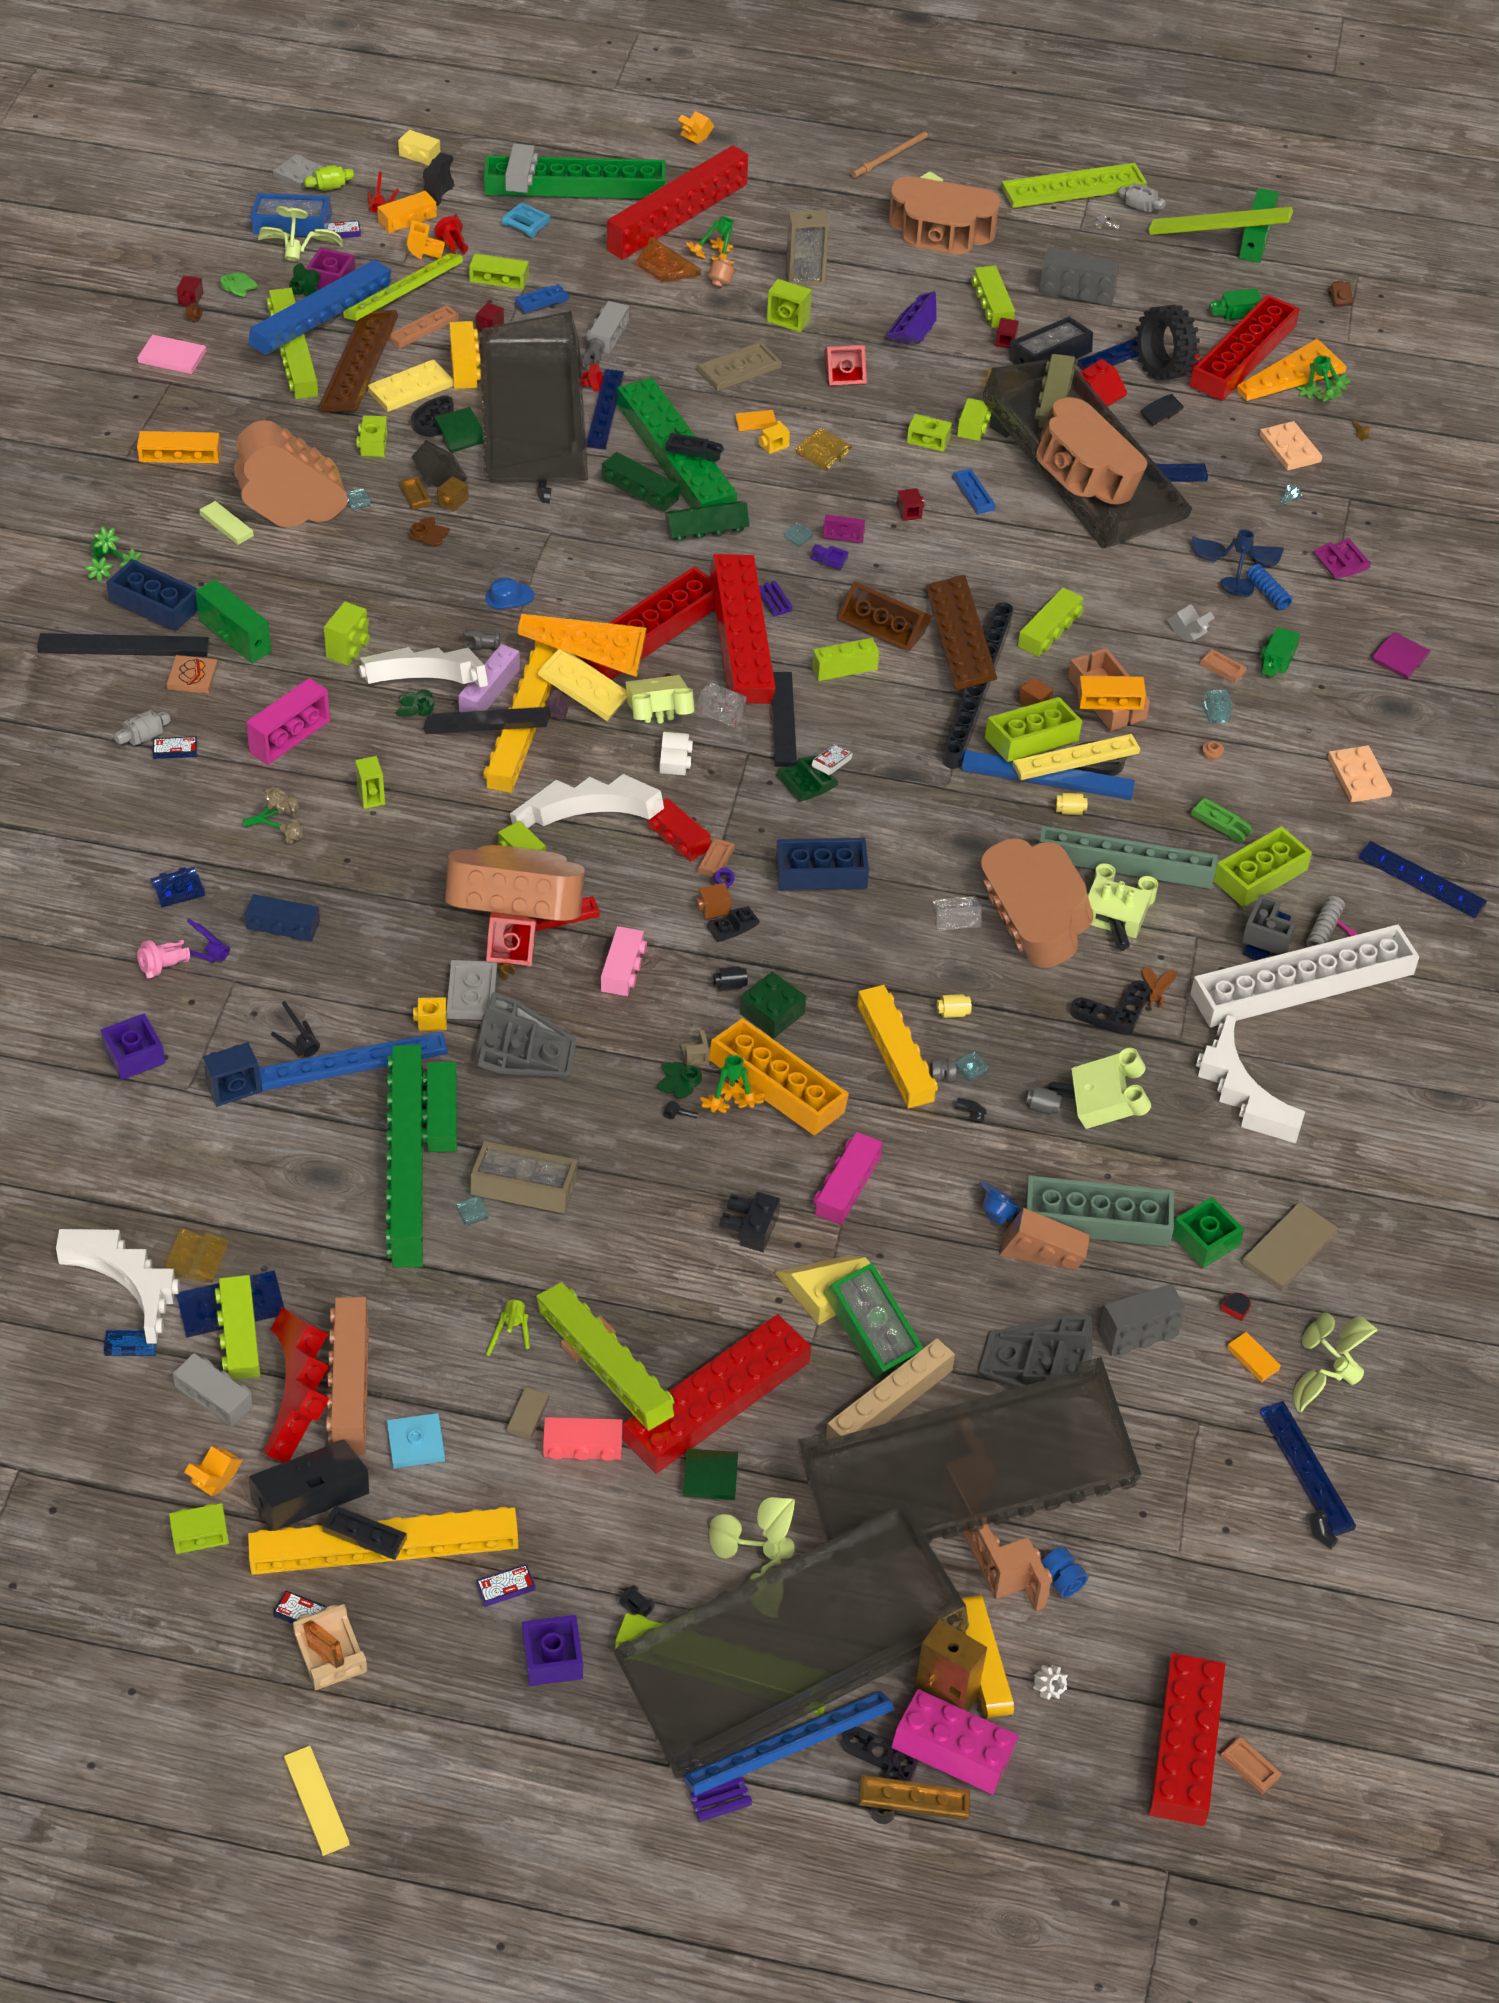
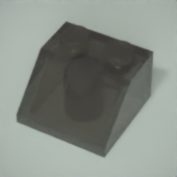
M425 440L411 457L415 463V468L423 476L422 480L429 486L439 487L452 476L463 482L468 479L453 454L428 440Z

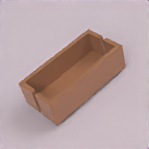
M1107 648L1092 652L1090 660L1087 654L1071 659L1068 679L1078 690L1080 676H1129V674ZM1146 696L1143 710H1093L1107 728L1113 731L1127 726L1128 722L1131 725L1146 720L1150 700Z

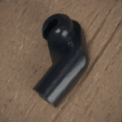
M957 1099V1110L972 1112L973 1121H984V1116L987 1115V1112L983 1106L973 1100Z
M1317 1510L1311 1514L1309 1519L1312 1535L1325 1546L1332 1549L1337 1544L1338 1538L1326 1530L1327 1513L1323 1510Z

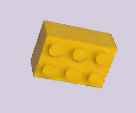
M473 321L450 322L454 389L477 388V380H481L477 329H473Z

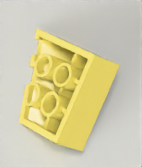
M847 1255L775 1271V1274L817 1325H820L836 1316L823 1292L831 1284L870 1264L866 1257Z

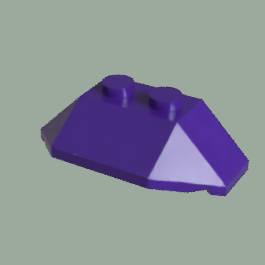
M935 291L919 295L916 301L905 309L885 334L886 339L903 344L922 342L937 320Z

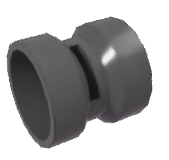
M931 1059V1078H935L936 1082L940 1080L955 1082L956 1060L947 1059L946 1061H940L939 1059Z

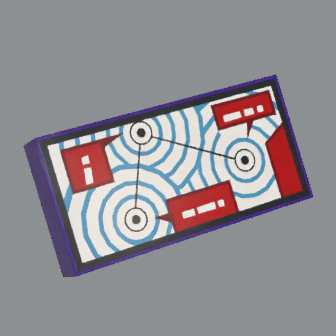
M359 220L329 223L327 230L337 233L341 238L361 237Z
M527 1564L476 1580V1586L484 1607L535 1591V1584Z

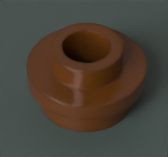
M197 303L187 305V319L198 322L201 318L202 310Z

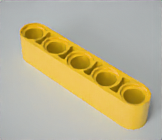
M982 1595L954 1599V1612L959 1630L987 1647L978 1692L985 1719L1013 1715L1014 1704Z

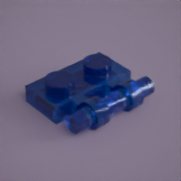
M182 867L178 868L176 872L169 874L164 872L160 873L158 877L151 878L152 886L155 887V893L161 907L205 896V889L199 875L196 873L195 867L187 869Z

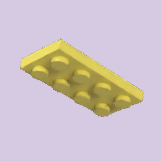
M433 359L371 383L367 388L375 400L389 412L454 386V380Z
M560 649L555 652L538 672L540 677L607 722L627 700L624 688L575 655Z

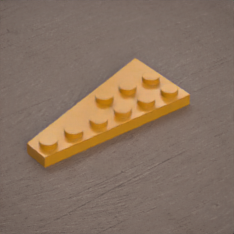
M1315 339L1237 385V392L1246 401L1307 384L1309 383L1311 371L1310 363H1313V360L1320 355L1330 357L1336 374L1345 373L1346 365L1321 341ZM1329 370L1328 377H1331L1332 374ZM1316 372L1314 373L1313 382L1324 379V376H1319Z
M521 614L518 634L637 677L646 637V628Z

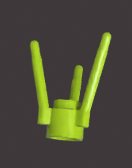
M507 1301L505 1311L501 1312L499 1323L488 1346L486 1356L491 1355L505 1322L508 1324L507 1332L509 1333L512 1332L513 1326H518L522 1323L525 1348H530L527 1324L528 1315L524 1313L525 1304L522 1301Z

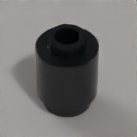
M739 966L718 968L716 973L713 974L714 987H718L719 991L742 989L743 986L748 984L746 969Z

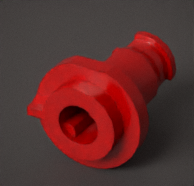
M455 214L454 216L442 218L434 228L436 238L445 241L452 254H456L457 246L462 255L468 251V246L464 243V238L461 234L463 224L458 215Z

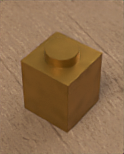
M452 476L437 488L438 504L454 512L468 500V484Z

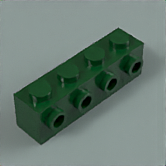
M618 452L602 463L603 480L663 512L679 500V484Z
M745 501L665 512L667 535L674 538L675 541L684 540L688 535H693L694 538L704 537L705 533L713 532V535L724 534V530L732 529V532L744 531V527L750 526L748 507Z

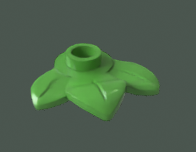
M242 272L227 274L220 278L222 289L238 296L246 297V290L258 288L256 282Z

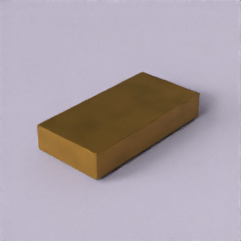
M418 476L399 480L400 488L412 510L431 506V500Z

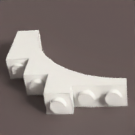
M1227 1015L1225 1023L1220 1022L1216 1035L1220 1037L1219 1040L1214 1039L1212 1047L1207 1045L1205 1053L1199 1054L1196 1067H1200L1198 1077L1219 1083L1217 1090L1221 1092L1219 1102L1241 1108L1239 1117L1243 1118L1241 1127L1296 1143L1305 1111L1287 1105L1271 1096L1247 1073L1238 1057L1234 1042L1236 1017Z
M59 1229L56 1245L59 1264L96 1270L112 1277L126 1287L137 1299L144 1313L146 1342L157 1344L158 1334L163 1333L164 1326L161 1314L166 1313L167 1304H173L174 1295L179 1294L180 1283L179 1279H175L174 1269H152V1259H148L147 1250L125 1249V1240H121L120 1230Z

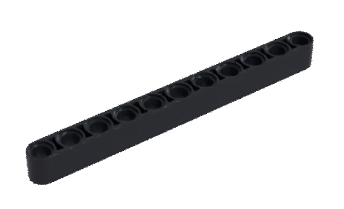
M1006 602L996 604L985 633V640L995 669L1012 622L1013 607ZM991 681L965 688L945 743L943 764L947 768L956 769L962 765L965 751L971 740Z

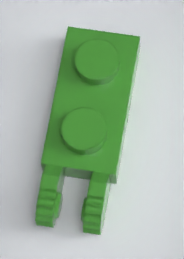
M1203 798L1191 811L1193 817L1229 835L1230 839L1236 841V843H1242L1246 839L1245 835L1248 836L1253 831L1249 823L1247 824L1239 816L1206 798Z

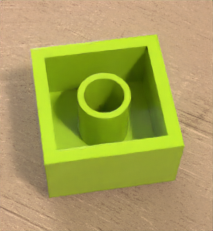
M777 279L768 291L767 322L802 332L810 321L812 289Z
M344 601L324 626L326 658L349 666L353 659L358 657L361 649L370 640L367 609Z

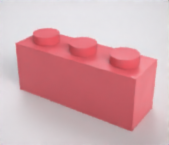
M545 1417L544 1458L554 1460L562 1458L578 1460L602 1459L604 1461L621 1460L623 1419Z

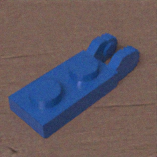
M558 284L515 298V304L525 314L555 303L561 304L568 300L569 294L563 291V287Z

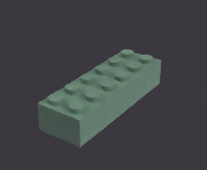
M1037 1176L1028 1177L1025 1209L1090 1235L1089 1239L1170 1247L1174 1230V1190Z

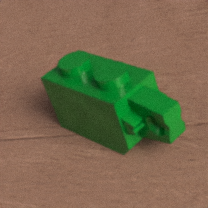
M1257 288L1226 291L1222 295V300L1210 302L1209 311L1212 315L1223 316L1226 321L1243 319L1262 298Z
M1276 627L1274 634H1269L1266 643L1267 647H1263L1260 658L1263 659L1262 674L1274 677L1277 672H1287L1298 647L1299 633Z

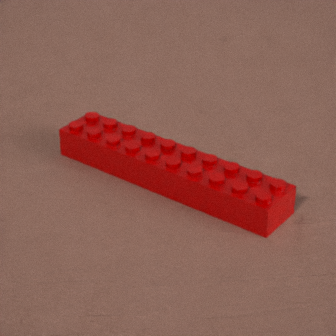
M732 145L608 219L607 251L624 260L746 186L748 181V154Z

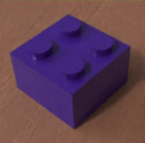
M145 1013L100 1029L103 1048L121 1080L165 1064L163 1045Z
M576 1615L522 1622L529 1686L583 1679V1659Z

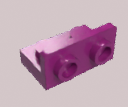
M825 514L823 538L863 543L865 519Z

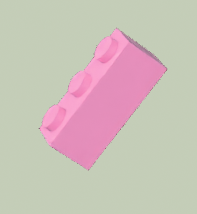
M617 926L601 975L602 992L628 996L630 988L635 987L637 978L635 972L640 971L642 963L640 956L645 954L647 948V941H644V931Z

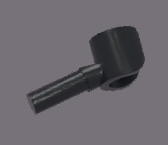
M670 1101L663 1113L668 1119H674L676 1114L693 1118L698 1116L697 1112L680 1108L676 1101Z

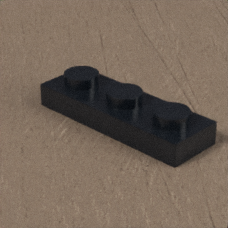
M336 1505L322 1526L323 1532L393 1560H396L407 1540V1533Z

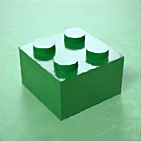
M1210 1197L1175 1218L1172 1237L1202 1268H1205L1240 1246L1244 1228L1213 1197Z

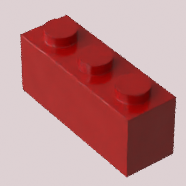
M666 798L663 800L664 809L651 819H647L649 829L653 832L655 831L662 837L665 843L670 844L677 850L679 855L684 856L690 862L706 853L711 844V834L670 799Z

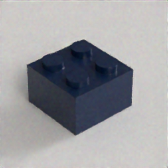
M249 1042L203 1056L207 1087L216 1107L262 1092L258 1062Z

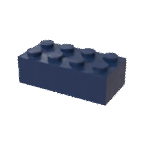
M133 559L106 582L110 602L174 631H177L198 611L195 591L198 588Z
M865 838L777 839L776 866L779 890L860 889L868 887L869 865Z

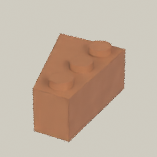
M1023 1208L1004 1231L999 1256L1076 1270L1086 1259L1090 1235Z

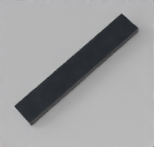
M773 672L776 688L772 698L775 767L794 766L797 763L792 672Z
M549 707L434 713L428 714L423 729L425 734L547 727L551 711Z

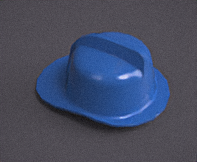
M504 577L493 582L485 599L488 606L494 609H505L529 604L534 599V592L527 585Z
M980 1181L979 1184L986 1191L983 1209L990 1220L997 1224H1002L1005 1220L1009 1221L1019 1208L1023 1209L1000 1189Z

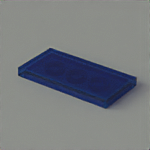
M275 1270L250 1276L255 1322L277 1317L284 1304ZM220 1283L176 1294L186 1338L224 1329V1326H219L217 1311H222V1303L216 1302L215 1288H220Z

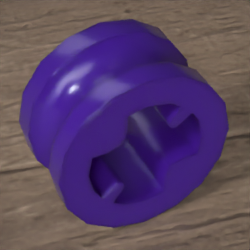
M726 867L720 868L714 873L712 878L714 885L725 883L727 888L735 880L734 873ZM725 875L727 879L722 882L720 878Z

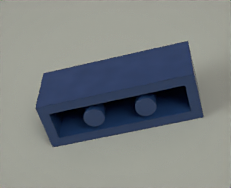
M253 894L245 912L246 928L278 936L312 941L320 923L319 907Z

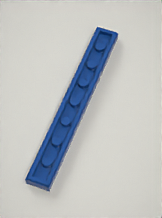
M967 750L965 751L962 763L963 771L1127 800L1132 799L1135 783L1133 779L1076 769H1068L1020 780L1013 767V761L1007 762L1001 756Z
M437 1032L260 1067L262 1091L386 1067L388 1066V1055H392V1046L421 1045L422 1059L448 1054V1049L443 1032Z
M875 1692L689 1772L683 1776L685 1784L695 1796L893 1711V1703L883 1692Z

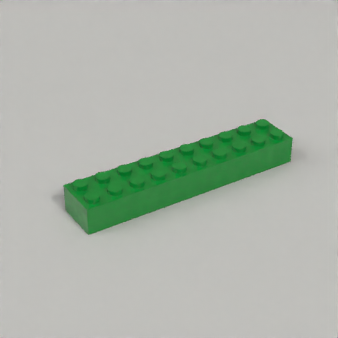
M486 155L485 195L643 199L665 186L666 160L538 157L535 175H533L532 186L529 185L528 193L506 191L505 175L510 156Z
M653 377L617 387V406L669 479L679 484V492L690 508L737 501V492L715 462L708 461L705 457H694L666 451V443L670 433L696 436Z
M421 1045L392 1046V1055H388V1088L392 1089H389L387 1093L389 1111H387V1125L389 1126L387 1130L388 1189H386V1201L388 1204V1209H386L387 1257L392 1258L393 1268L423 1267Z

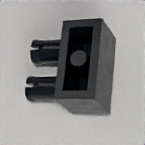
M757 1192L752 1200L731 1194L727 1209L743 1212L747 1216L742 1218L723 1212L719 1227L738 1232L741 1235L740 1246L764 1253L779 1217L780 1198Z

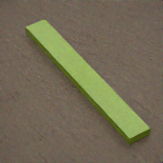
M1292 207L1159 218L1153 219L1149 227L1150 235L1283 224L1289 223L1293 209Z
M452 253L446 254L344 310V318L356 321L459 265L463 262L462 256Z

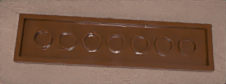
M396 310L373 311L357 321L319 405L321 412L358 410L398 318Z
M955 576L926 585L956 690L997 680L995 668L966 576Z

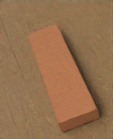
M446 305L391 332L388 341L398 349H401L450 324V322L458 320L459 314Z

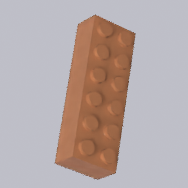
M366 1297L336 1298L335 1308L330 1309L332 1329H330L331 1350H329L331 1372H328L330 1394L327 1395L330 1398L327 1403L329 1409V1416H327L328 1443L331 1445L345 1439L356 1455H366L369 1349Z

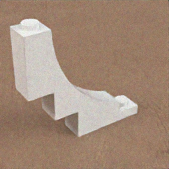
M407 647L360 658L359 673L361 678H364L368 684L402 678H441L457 681L462 684L475 682L479 687L488 686L485 665L469 648L443 653L438 647L414 653Z
M623 774L609 785L591 777L575 788L555 780L511 812L510 816L512 824L521 821L529 828L534 823L545 826L563 818L592 812H622L651 819L664 809L660 790Z

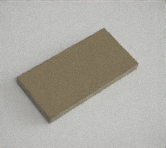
M761 341L698 364L697 371L716 391L781 368L782 362Z
M1299 1202L1243 1258L1242 1264L1282 1291L1338 1234L1339 1228Z

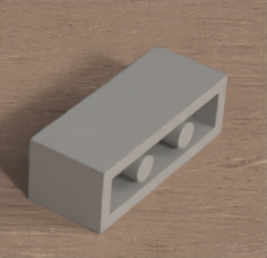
M513 144L505 175L506 191L528 193L529 185L532 186L533 175H535L536 164L538 163V153H535V145Z
M608 301L605 307L601 308L598 319L594 320L592 329L588 330L586 340L589 342L593 338L602 340L605 344L603 352L610 354L629 322V306Z
M195 1353L173 1372L175 1388L231 1428L253 1408L251 1391L245 1385H238L225 1371L220 1372L214 1368L208 1359L200 1358Z

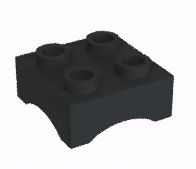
M441 152L432 159L430 165L423 171L425 183L423 191H426L436 201L438 206L444 193L452 190L454 187V180L450 173L453 156Z

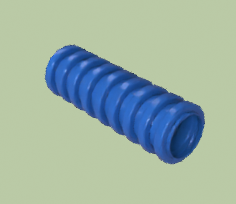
M1255 564L1248 570L1247 577L1279 610L1286 609L1292 603V596L1277 583L1261 564Z

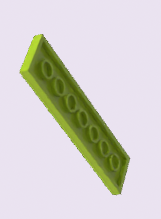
M1136 163L1006 180L1002 181L1001 188L1012 208H1020L1023 206L1118 193L1121 186L1130 188L1133 183L1147 186V182Z

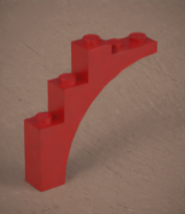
M282 1307L270 1330L278 1337L283 1347L286 1365L284 1395L278 1418L263 1453L284 1463L290 1461L312 1419L318 1421L330 1398L317 1390L329 1366L318 1359L316 1355L328 1334L304 1317Z

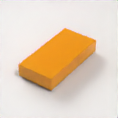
M773 410L735 414L738 431L766 429L776 425Z
M1247 1332L1228 1344L1227 1349L1261 1383L1280 1370L1281 1365Z

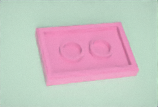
M152 335L137 357L138 363L192 374L205 355L206 346Z

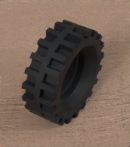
M1174 304L1152 307L1144 312L1145 316L1139 318L1141 324L1136 326L1135 329L1138 332V336L1134 337V341L1138 345L1135 348V352H1139L1140 357L1137 360L1139 363H1143V371H1149L1148 376L1150 378L1155 377V380H1167L1184 377L1187 375L1186 372L1193 370L1191 365L1197 363L1195 354H1199L1200 351L1197 349V343H1200V338H1196L1198 327L1193 326L1195 320L1193 317H1188L1189 311L1182 310L1183 306H1176ZM1167 326H1169L1173 336L1174 349L1172 358L1168 356L1164 347V333Z

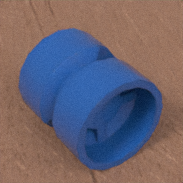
M1065 1547L1056 1548L1041 1561L1043 1567L1049 1569L1053 1581L1052 1585L1062 1598L1075 1594L1086 1584L1089 1578L1079 1563H1074V1557Z

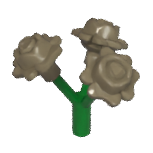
M272 786L271 789H265L264 798L268 802L259 815L243 819L245 827L264 823L280 829L281 832L285 833V842L293 844L294 840L298 841L303 837L304 829L300 825V820L295 818V812L299 809L298 801L293 795L288 797L286 792L278 787ZM284 812L294 818L288 825L285 823L278 824L266 819L274 814H282Z

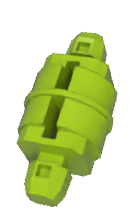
M325 165L313 171L312 176L305 177L303 182L305 187H315L316 190L333 191V189L341 188V185H345L346 180L354 178V172L352 169H342L341 166Z

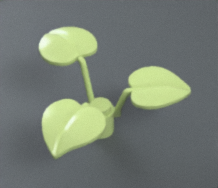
M278 206L277 212L281 216L292 217L291 235L278 228L262 227L258 240L266 238L285 239V259L293 262L299 261L300 253L304 252L311 237L320 241L336 243L341 247L343 245L342 239L337 233L330 230L315 229L314 232H309L301 246L300 241L294 239L296 218H307L308 213L302 209Z
M1329 1313L1320 1314L1316 1321L1311 1323L1305 1330L1302 1337V1345L1306 1349L1316 1347L1321 1341L1337 1360L1334 1363L1336 1373L1320 1369L1318 1372L1310 1370L1299 1379L1294 1388L1293 1402L1301 1414L1304 1408L1324 1388L1326 1375L1334 1377L1338 1381L1343 1378L1351 1385L1358 1383L1363 1377L1364 1369L1352 1359L1348 1351L1378 1331L1364 1317H1355L1343 1327L1340 1332V1339L1337 1341L1336 1350L1325 1340V1337L1333 1331L1335 1320Z
M771 1497L765 1499L759 1506L758 1524L764 1530L763 1536L768 1539L764 1542L740 1539L742 1526L739 1520L732 1515L721 1514L714 1517L710 1522V1544L718 1557L723 1559L733 1557L737 1552L738 1544L763 1546L764 1554L772 1559L771 1562L761 1568V1573L752 1574L748 1583V1593L752 1604L760 1613L770 1618H778V1609L783 1596V1581L775 1570L768 1569L776 1564H780L781 1559L791 1558L795 1551L792 1539L785 1537L793 1516L795 1499Z

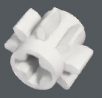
M1053 1664L1051 1667L1042 1665L1041 1670L1034 1674L1035 1686L1033 1688L1041 1691L1040 1697L1048 1700L1050 1697L1059 1699L1060 1694L1067 1690L1066 1678L1068 1676L1060 1673L1061 1667Z

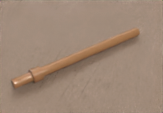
M924 131L874 160L861 164L859 168L851 172L852 177L856 178L871 172L872 168L928 138L927 132Z

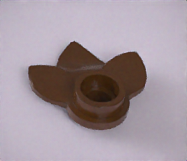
M427 517L414 523L409 530V535L414 540L423 541L425 544L435 546L443 543L442 539L448 535L450 529L435 525V517Z

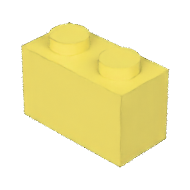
M408 130L398 140L399 156L428 166L432 159L440 153L439 139L412 130Z

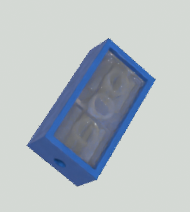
M257 193L250 216L254 234H259L262 227L281 229L283 232L291 235L292 217L281 216L277 212V207L285 206L302 209L308 213V217L305 219L296 218L294 236H308L309 232H314L315 229H328L332 217L330 196Z

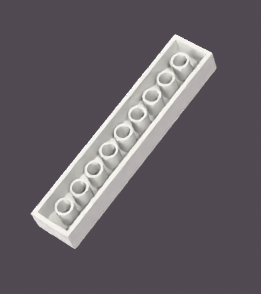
M1398 924L1194 976L1190 995L1208 1026L1214 1027L1218 1026L1220 1022L1225 1023L1227 1015L1236 1017L1237 1021L1414 975L1419 955Z

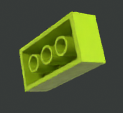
M1060 697L988 717L985 739L1007 762L1079 741L1082 720Z
M1281 826L1218 862L1213 881L1244 908L1256 901L1260 894L1266 895L1307 871L1312 852Z

